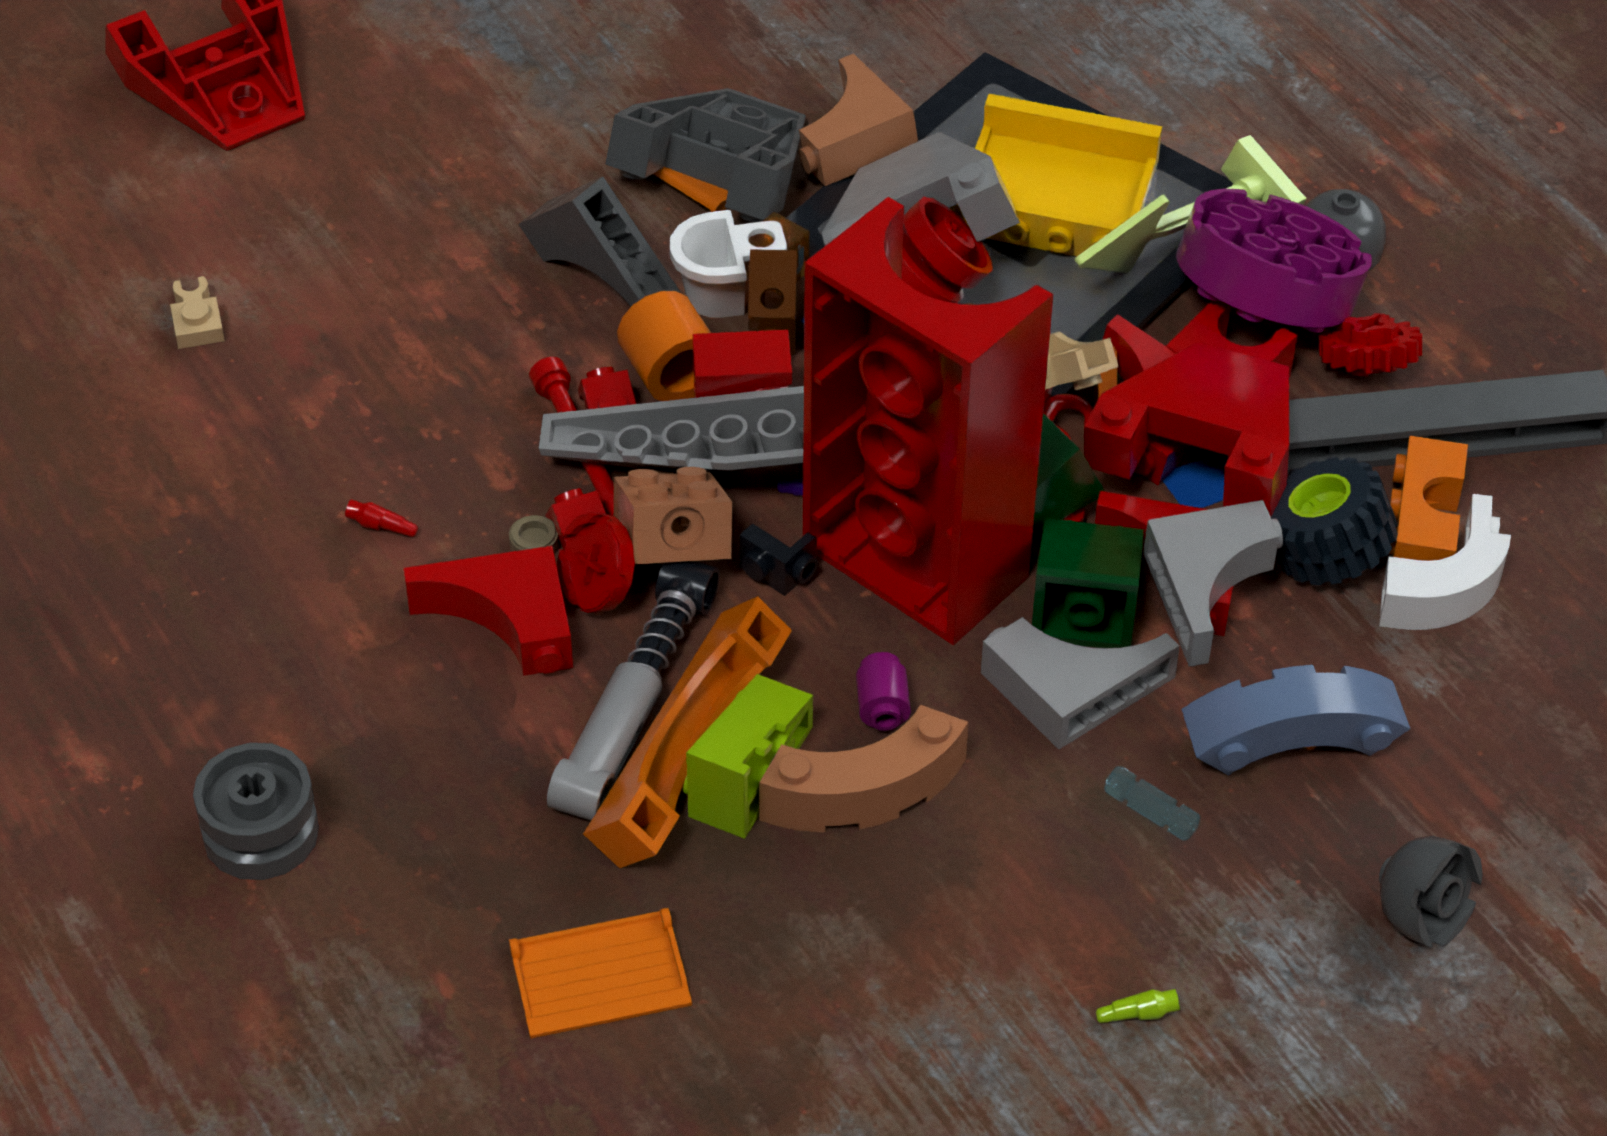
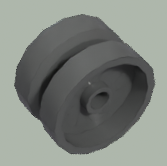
M250 742L228 748L210 759L196 777L193 799L199 819L202 840L207 857L220 871L239 879L265 880L284 875L303 863L315 847L319 823L313 802L312 783L306 765L292 751L273 743Z

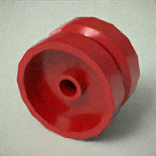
M923 196L904 214L901 279L915 290L932 298L957 304L964 297L963 288L973 289L993 270L992 260L983 243L976 241L970 227L946 205L934 198Z

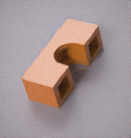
M1409 436L1406 455L1396 454L1392 482L1401 483L1400 489L1392 488L1390 505L1398 525L1396 527L1397 539L1391 543L1392 550L1389 552V554H1392V557L1433 561L1456 554L1460 515L1445 513L1436 509L1457 512L1465 477L1468 444Z

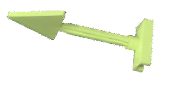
M1251 135L1237 140L1221 168L1222 172L1233 183L1227 189H1244L1247 192L1246 197L1267 202L1271 194L1302 205L1307 198ZM1163 194L1078 255L1074 261L1080 268L1128 273L1134 267L1149 241L1166 237L1186 227L1194 202L1163 215L1170 203Z

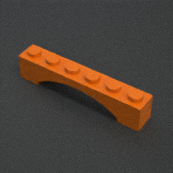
M758 596L721 612L584 831L583 835L619 869L657 855L680 817L675 808L687 776L686 752L730 705L738 692L743 690L757 674H760L765 668L772 665L792 632V629Z

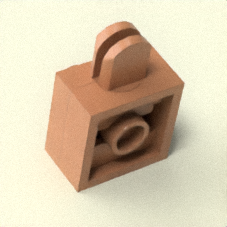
M682 467L677 469V474H674L673 471L662 469H636L628 472V476L614 477L613 516L617 517L627 528L633 543L635 564L731 559L732 501L710 472H706L705 469L700 467Z

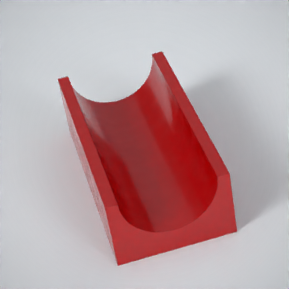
M887 197L805 261L803 536L809 532L817 537L818 557L954 646L1029 578L1054 294L1036 284L1028 291L1011 299L990 304L967 305L938 300L915 290L901 279L904 205Z

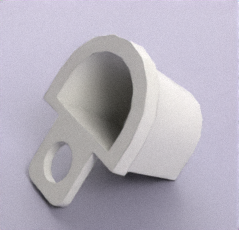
M723 210L690 217L677 226L670 237V259L676 270L681 273L686 296L698 314L710 318L744 315L745 281H747L744 261H750V249L787 250L783 229L779 222L764 221L734 225L731 210ZM756 234H767L775 241L767 247H755L748 240Z

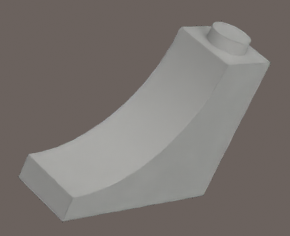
M1263 500L1147 521L1143 554L1189 667L1209 663L1214 633L1210 611L1217 600L1238 582L1250 576L1273 570L1277 548L1282 547L1283 535L1279 521L1276 518L1271 519Z
M1022 617L1007 627L995 629L983 640L981 674L1058 749H1061L1174 679L1180 645L1165 633L1148 642L1129 647L1104 649L1078 646L1043 633Z

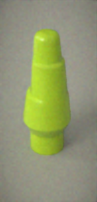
M1151 989L1112 1001V1004L1096 1010L1097 1021L1099 1023H1108L1138 1018L1140 1021L1158 1020L1166 1013L1180 1011L1176 989L1162 992Z

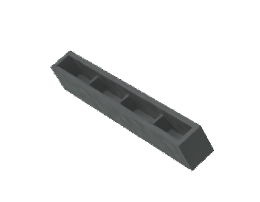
M1604 370L1289 400L1288 473L1296 468L1301 469L1307 466L1309 462L1316 460L1321 462L1331 457H1338L1339 460L1347 457L1355 458L1358 463L1366 462L1372 467L1394 465L1396 454L1406 455L1409 436L1468 444L1467 458L1607 444V377Z

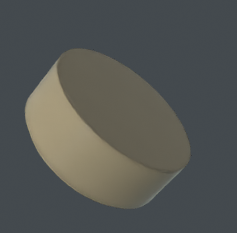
M538 515L526 516L517 520L510 528L509 542L511 552L553 546L554 555L556 554L559 547L558 533L554 522L550 519Z

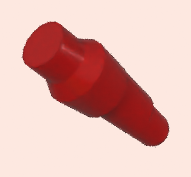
M351 499L345 510V517L357 521L363 528L378 531L385 529L409 537H414L418 531V526L406 520L404 516L373 502L362 503Z

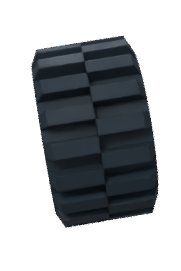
M1331 457L1321 462L1317 460L1309 462L1307 466L1301 469L1296 468L1288 473L1287 486L1271 519L1276 518L1279 521L1282 529L1283 544L1281 548H1277L1276 556L1287 575H1292L1294 580L1301 583L1309 580L1311 585H1322L1324 582H1330L1331 585L1342 583L1343 579L1349 577L1354 579L1362 575L1361 572L1367 568L1373 569L1380 563V557L1389 554L1392 550L1391 543L1397 539L1396 527L1398 525L1381 478L1377 471H1373L1370 464L1366 462L1358 463L1357 459L1350 457L1339 460L1338 457Z

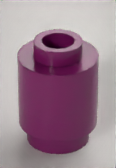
M876 652L866 656L861 661L860 668L856 672L860 719L866 725L878 730L894 729L904 723L911 713L906 669L900 663L897 656L888 652Z

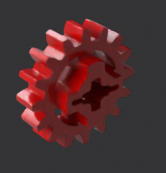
M1374 313L1371 316L1348 317L1343 323L1335 327H1325L1324 333L1319 334V354L1323 363H1331V368L1333 369L1346 367V372H1352V375L1367 377L1373 373H1393L1398 368H1407V362L1417 363L1419 361V356H1422V333H1420L1419 327H1410V322L1408 321L1395 323V318H1390V315Z

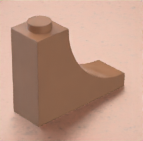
M854 53L838 60L844 94L840 101L826 115L812 124L799 129L802 148L798 149V156L801 165L806 173H813L824 186L854 175L859 168L918 142L913 109Z

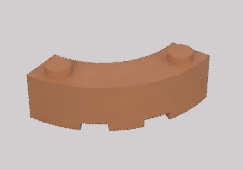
M920 705L914 715L897 731L880 741L861 748L838 752H816L781 745L759 782V821L798 831L825 832V826L857 824L860 830L898 819L900 811L918 803L922 799L926 802L930 801L957 775L966 761L968 722Z

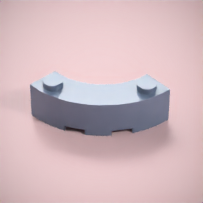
M1313 665L1272 670V679L1242 687L1240 680H1237L1207 693L1181 709L1196 758L1227 775L1263 757L1301 747L1337 746L1357 750L1371 756L1377 751L1387 748L1396 738L1410 730L1393 681L1380 674L1350 666H1343L1341 673H1316Z

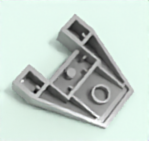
M938 132L859 168L822 231V237L826 246L887 197L904 205V214L923 196L934 198L948 208L958 204L977 242L1020 222L1011 196L991 156L942 132Z

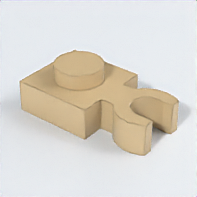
M204 276L198 277L199 287L193 291L183 290L180 280L173 283L176 303L170 304L178 349L225 341L217 298L210 297L208 282Z

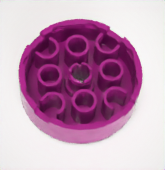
M1216 189L1204 192L1196 198L1177 249L1176 257L1182 271L1198 285L1197 292L1201 296L1213 301H1223L1237 308V314L1249 321L1261 322L1263 319L1283 324L1300 326L1316 333L1323 332L1325 327L1339 325L1346 318L1351 317L1371 267L1372 257L1371 254L1361 253L1359 248L1362 241L1350 230L1314 209L1271 194L1267 202L1246 197L1247 192L1244 189Z

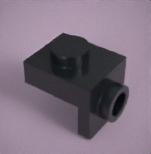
M753 523L740 534V568L752 579L762 581L786 596L799 583H806L814 575L818 566L817 537L807 532L791 547Z

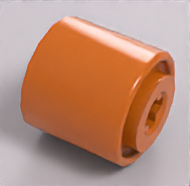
M659 291L647 295L633 304L623 315L617 329L618 343L654 399L670 401L694 398L692 334L711 332L686 295L677 291Z

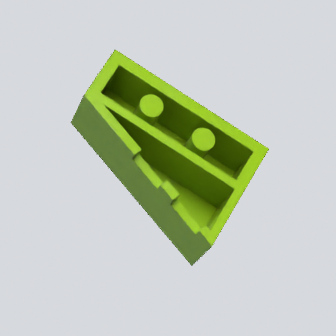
M759 674L743 690L739 691L730 705L686 752L687 776L684 781L683 792L688 794V817L745 839L759 816V782L780 746L786 745L800 749L813 727V695Z

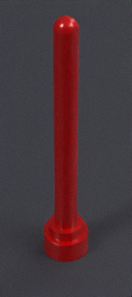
M546 357L536 362L529 371V378L537 394L551 400L557 413L577 411L568 393L571 377L564 362L558 357ZM582 462L595 490H598L607 514L613 516L614 483L605 465Z

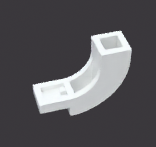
M1472 494L1465 524L1464 547L1456 554L1433 561L1388 557L1382 585L1379 626L1407 630L1441 628L1467 619L1481 610L1490 601L1499 586L1511 535L1499 533L1500 517L1492 516V496Z

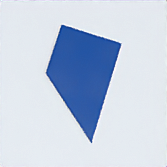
M1217 453L1175 468L1163 482L1180 505L1204 508L1223 501L1225 465L1230 456Z

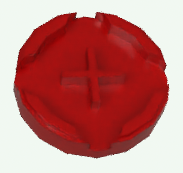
M592 512L580 515L567 527L563 538H568L565 550L559 549L557 568L560 585L567 600L572 605H578L581 611L603 613L614 610L625 599L632 584L635 566L633 543L627 528L617 517L605 513Z

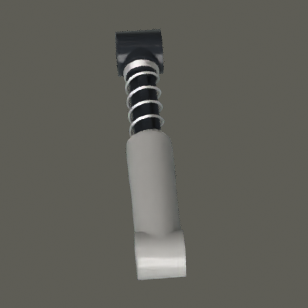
M696 561L663 563L655 588L657 606L652 609L651 620L644 624V634L637 638L635 643L636 649L629 653L628 662L621 663L616 667L569 759L563 758L556 766L547 793L548 808L588 820L593 819L616 782L661 693L662 683L659 672L661 669L668 667V655L676 652L675 641L684 636L683 625L689 624L691 619L697 614L705 616L713 605L720 578V572L717 567Z

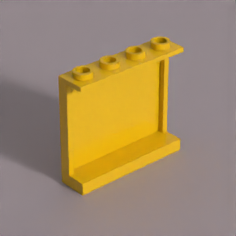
M988 94L984 106L983 128L975 149L991 156L1011 196L1020 223L985 239L1077 257L1144 208L1159 160L1162 126ZM958 204L950 207L968 225Z

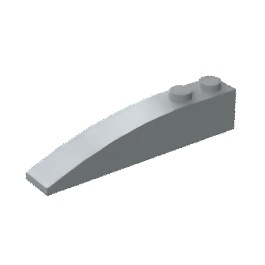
M804 386L543 414L539 451L542 456L641 469L677 470L682 467H700L705 470H736L803 463Z

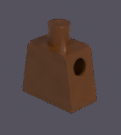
M750 249L748 331L788 330L790 354L793 355L795 354L797 250ZM776 290L781 293V298H765V292Z

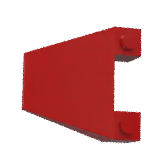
M222 0L221 8L232 27L169 51L146 10L107 24L105 28V54L124 86L225 151L305 120V112L282 0Z
M1197 342L1101 394L1084 425V456L1092 469L1130 480L1153 434L1229 455L1224 473L1223 506L1263 500L1270 517H1272L1287 486L1289 458V366Z

